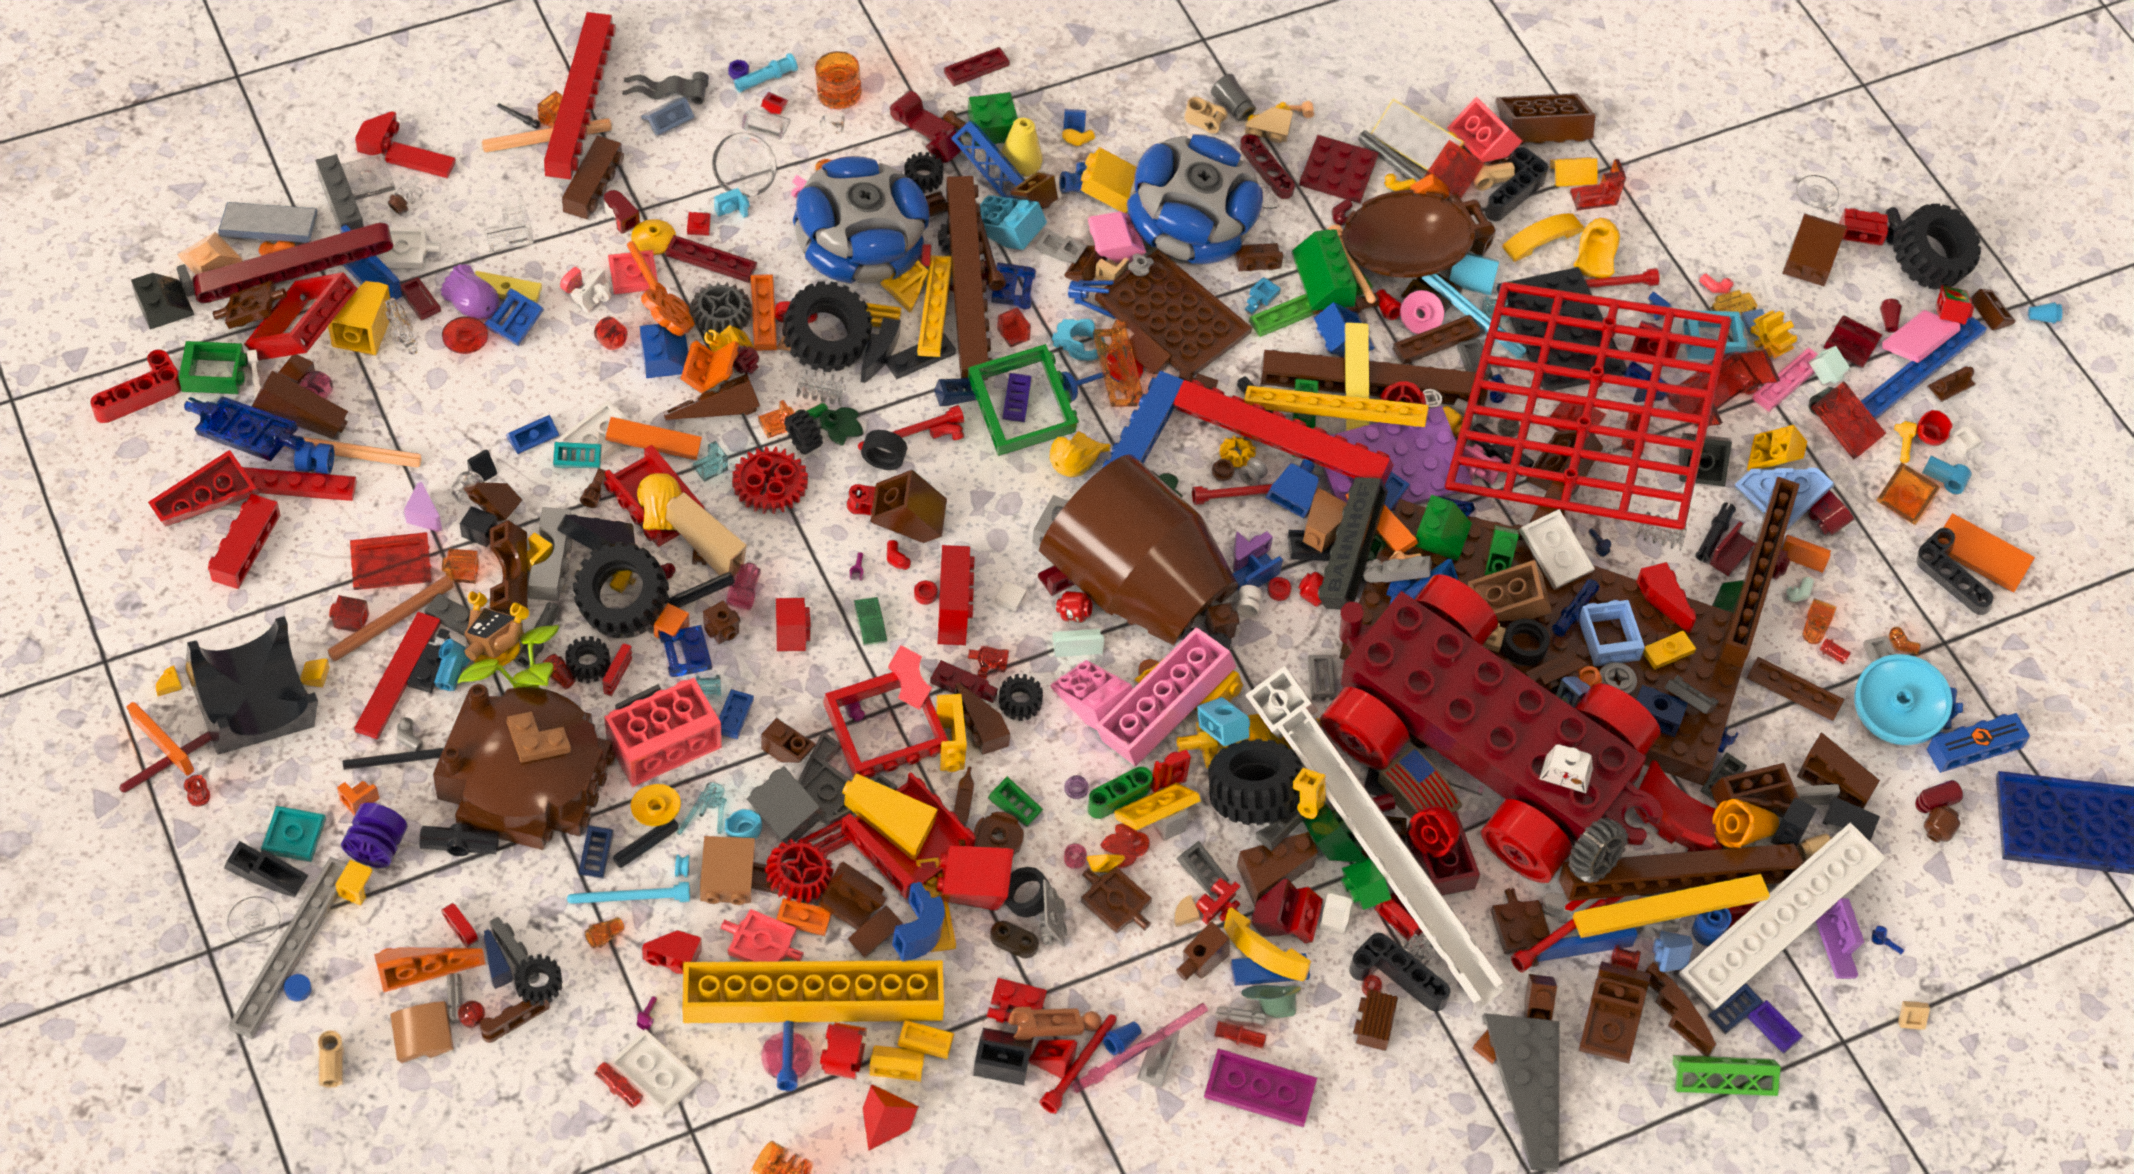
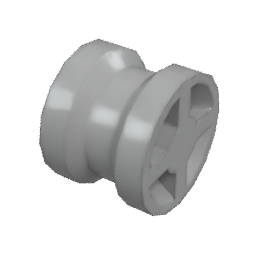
M1252 457L1247 461V466L1241 467L1238 473L1244 483L1249 486H1256L1260 478L1266 476L1268 469L1260 459Z

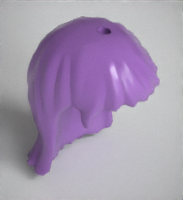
M459 264L454 266L450 276L445 277V282L442 283V288L440 289L444 300L451 301L460 313L473 319L487 320L493 317L499 308L500 299L498 293L492 285L476 276L470 265Z

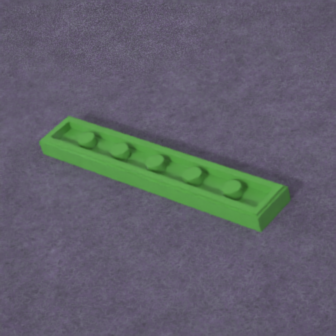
M1362 272L1363 276L1365 277V279H1366L1368 285L1370 286V288H1371V290H1372V289H1373V285L1370 283V281L1367 279V277H1366V276L1364 275V273ZM1355 280L1357 285L1356 296H1361L1363 292ZM1303 294L1250 316L1249 323L1259 337H1262L1315 314L1311 311L1306 294Z

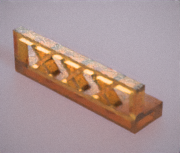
M1115 320L1111 329H1094L1093 331L1111 407H1137L1143 395L1125 321ZM1110 336L1112 343L1107 345L1101 340V337ZM1107 353L1116 358L1115 364L1106 359L1105 355ZM1112 371L1121 376L1119 383L1111 378L1110 373ZM1116 390L1122 392L1126 399H1116Z

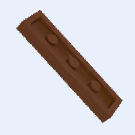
M1467 315L1393 344L1392 349L1401 362L1407 364L1455 346L1458 342L1480 336L1481 330L1472 317Z
M1757 657L1747 676V679L1834 721L1845 700L1760 657Z

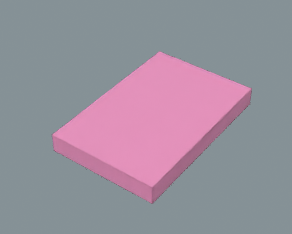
M1923 310L1884 340L1882 348L1919 363L1959 332L1960 324L1939 319L1938 315Z

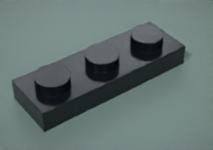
M943 333L940 357L918 356V345H915L887 357L885 364L897 380L955 355L956 348L946 334Z

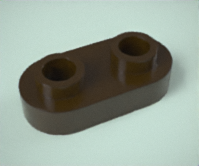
M998 921L992 926L990 939L995 946L1021 958H1031L1037 953L1039 940L1034 933L1007 921ZM1000 930H1005V931H1007L1008 933H1006V934H1001L999 931H1000ZM1027 940L1030 944H1023L1022 941Z

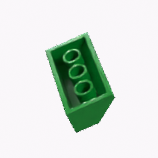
M1337 230L1313 232L1292 250V256L1311 311L1324 310L1333 302L1343 307L1355 306L1357 285Z

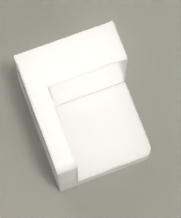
M1328 893L1320 929L1344 934L1353 899Z

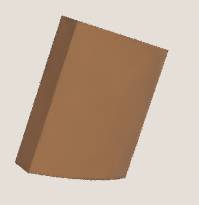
M445 1001L416 1005L390 1013L396 1057L400 1063H405L423 1055L432 1058L454 1050L447 1003Z

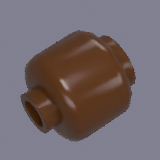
M1944 805L1933 808L1923 824L1927 832L1926 836L1936 843L1952 840L1961 825L1958 818L1959 814L1952 808Z

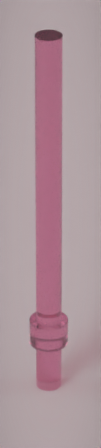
M1202 1002L1099 1068L1095 1066L1087 1071L1088 1075L1071 1085L1076 1094L1093 1083L1096 1085L1103 1081L1104 1076L1208 1012L1206 1005Z

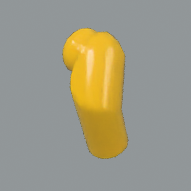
M1065 129L1062 132V138L1074 146H1081L1094 140L1095 134L1091 129L1083 133L1074 129Z

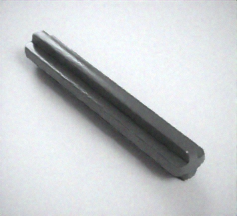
M1367 130L1359 134L1358 140L1372 151L1379 152L1378 156L1407 179L1414 178L1417 182L1426 177Z

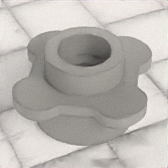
M1134 254L1133 261L1128 264V268L1135 275L1144 276L1149 273V267L1153 265L1154 261L1152 258L1141 256V254Z

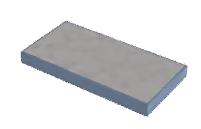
M227 202L218 233L220 237L308 243L310 242L317 219V208Z

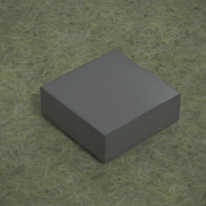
M185 264L177 266L179 281L186 296L195 295L193 283Z

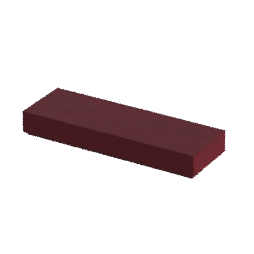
M997 47L944 67V74L953 86H957L1010 66V60L1002 49Z

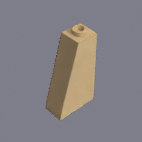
M684 492L679 497H673L666 506V519L719 576L731 572L734 577L743 569L747 547L743 541Z

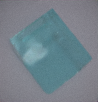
M714 441L708 444V456L694 462L693 468L701 479L706 482L728 471V456L719 444Z

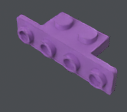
M1840 898L1833 907L1816 921L1835 977L1837 979H1855L1858 977V972L1851 954L1864 943V939L1849 898Z

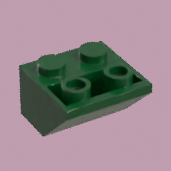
M1327 803L1318 810V815L1315 818L1303 820L1316 845L1329 861L1364 862L1367 860L1362 853V850H1364L1362 845L1337 810L1334 809L1332 811Z

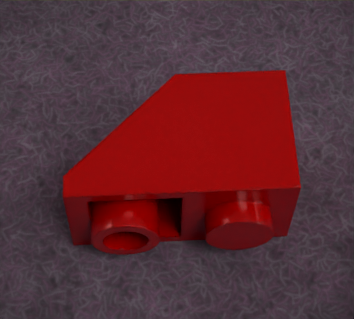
M390 111L363 121L355 136L357 152L383 158L386 150H389L392 144L394 134L396 135L399 131L400 123L397 121L396 112Z
M680 930L673 931L644 943L642 946L643 960H646L650 965H661L670 968L671 971L677 974H683L684 962H697L702 951V938Z

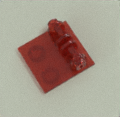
M1448 140L1425 176L1433 173L1448 186L1449 193L1452 195L1458 194L1461 199L1485 163L1480 161L1475 155H1471Z

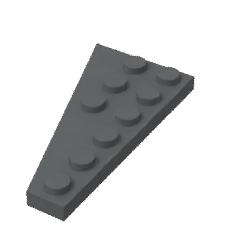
M1484 1013L1482 1019L1490 1035L1489 1041L1491 1047L1494 1048L1498 1060L1497 1066L1508 1100L1511 1101L1514 1110L1513 1116L1515 1122L1518 1123L1522 1135L1521 1141L1530 1169L1556 1173L1559 1170L1560 1021Z

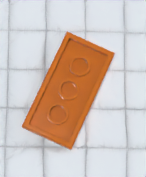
M1953 513L1943 527L1951 529L1955 534L1953 549L1948 554L1951 559L2012 592L2016 591L2035 559L2034 556ZM1944 538L1938 540L1941 544L1949 543V541Z

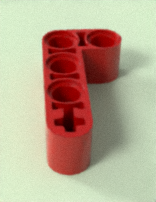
M162 349L151 351L147 356L150 372L95 394L91 398L90 404L96 421L109 423L178 394L181 390L179 375L168 353Z

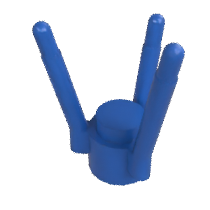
M1079 280V282H1070L1068 297L1075 299V304L1084 305L1116 319L1109 311L1084 300V298H1088L1089 292H1110L1109 289L1090 286L1113 285V281Z

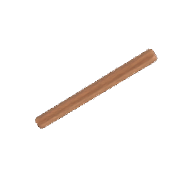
M444 576L327 650L328 655L333 661L339 660L433 601L438 593L443 595L454 587L452 580L448 576Z

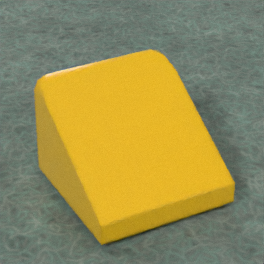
M328 659L306 661L300 676L302 684L323 688L330 668Z
M1110 854L1086 857L1092 871L1109 873L1125 859L1124 855Z

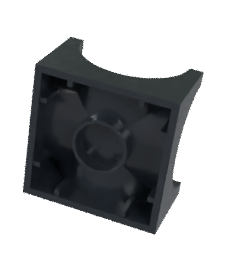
M285 616L275 618L270 629L260 637L235 648L207 650L201 648L197 640L187 642L185 671L217 755L315 726L318 699L315 692L307 693L298 675L290 648L288 623Z

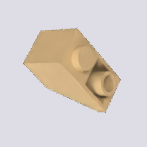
M1271 107L1246 122L1245 133L1256 135L1258 138H1269L1270 141L1275 143L1287 142L1293 111Z

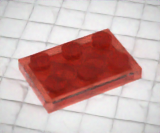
M1845 381L1811 407L1853 460L1887 434Z

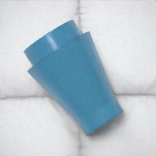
M2052 302L2029 307L2028 318L2029 320L2055 324L2056 321L2062 320V305Z

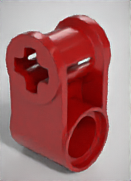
M862 484L852 485L848 492L847 509L853 514L871 516L875 487Z

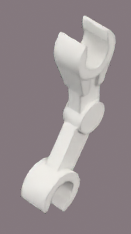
M256 350L247 351L248 363L252 367L255 400L261 389L256 367L258 359Z

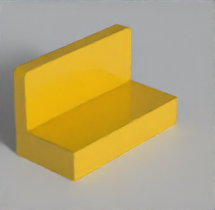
M1597 158L1550 159V168L1555 169V186L1594 185L1598 183Z
M875 1045L873 1046L870 1059L869 1076L921 1082L925 1053L910 1049Z

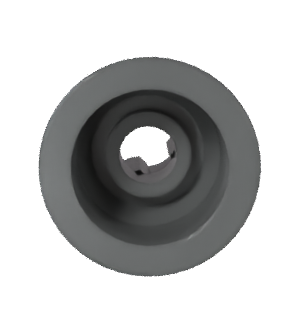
M1227 74L1221 77L1213 85L1211 95L1227 107L1240 121H1246L1256 111L1255 105L1239 85L1234 74Z

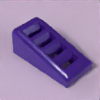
M1015 373L1009 374L1002 419L1025 422L1031 388V376ZM1009 408L1020 409L1022 412L1011 411Z

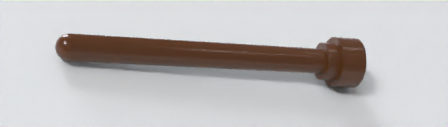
M980 214V217H977V222H981L982 234L978 238L979 241L983 242V254L989 271L987 283L990 290L998 291L1006 286L1004 275L997 270Z

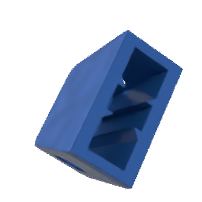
M1306 459L1301 462L1300 466L1290 463L1271 486L1265 498L1304 519L1310 509L1319 481L1317 476L1311 474L1315 467L1314 463Z

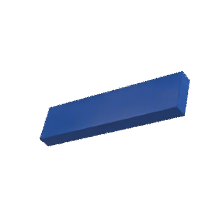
M1628 928L1584 938L1580 936L1562 938L1538 955L1537 960L1541 962L1633 947L1638 934L1636 928Z

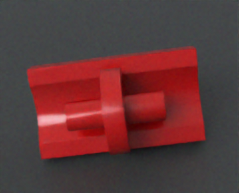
M1219 878L1210 889L1219 898L1214 901L1205 893L1197 901L1196 907L1204 914L1202 921L1206 925L1220 911L1222 913L1219 915V919L1223 922L1226 920L1229 908L1232 907L1238 911L1239 901L1234 900L1230 903L1236 896V891L1241 887L1236 881L1230 885L1224 879Z

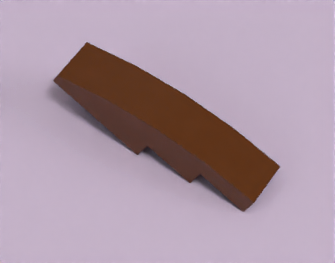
M1652 962L1645 972L1651 973L1649 986L1658 993L1655 1003L1672 1016L1668 1026L1704 1056H1710L1717 1044L1705 1021L1676 983L1665 972L1659 971V967Z

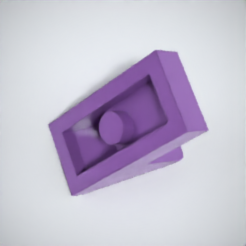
M1237 531L1234 541L1233 571L1236 572L1245 567L1250 555L1259 558L1270 551L1273 536L1266 531L1260 536H1254L1248 542Z

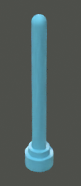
M679 882V885H674V888L573 893L567 896V901L570 904L674 898V900H679V902H690L689 882Z

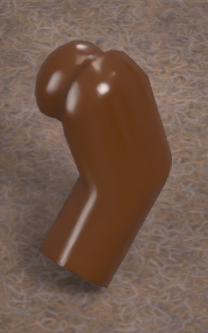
M948 110L943 115V120L954 125L957 130H960L967 124L958 118L953 110Z

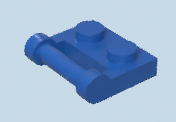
M510 288L506 293V299L493 317L485 322L484 326L519 346L544 309L534 301ZM519 302L505 323L500 326V321L513 303Z

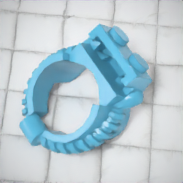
M1063 319L1062 323H1058L1057 333H1054L1052 336L1053 346L1057 348L1062 346L1063 350H1067L1070 356L1077 360L1093 361L1104 357L1108 350L1103 335L1095 328L1094 321L1091 319ZM1076 335H1079V337H1091L1098 343V350L1095 348L1091 351H1085L1084 344L1074 341L1072 338Z

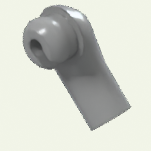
M409 717L401 718L400 723L397 724V738L399 742L414 751H420L423 741L413 736V720Z

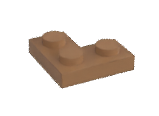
M532 712L507 717V725L521 763L570 753L571 746L564 727L539 732Z

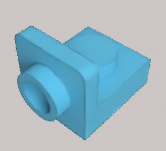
M739 188L714 196V211L718 217L730 214L735 210H739L743 218L748 216L750 203L747 196L742 195Z

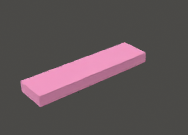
M1807 348L1753 395L1752 399L1770 412L1815 373L1808 362L1818 354L1812 349Z

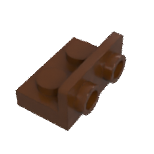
M1278 243L1241 245V249L1234 254L1238 271L1281 269L1283 252L1279 251Z

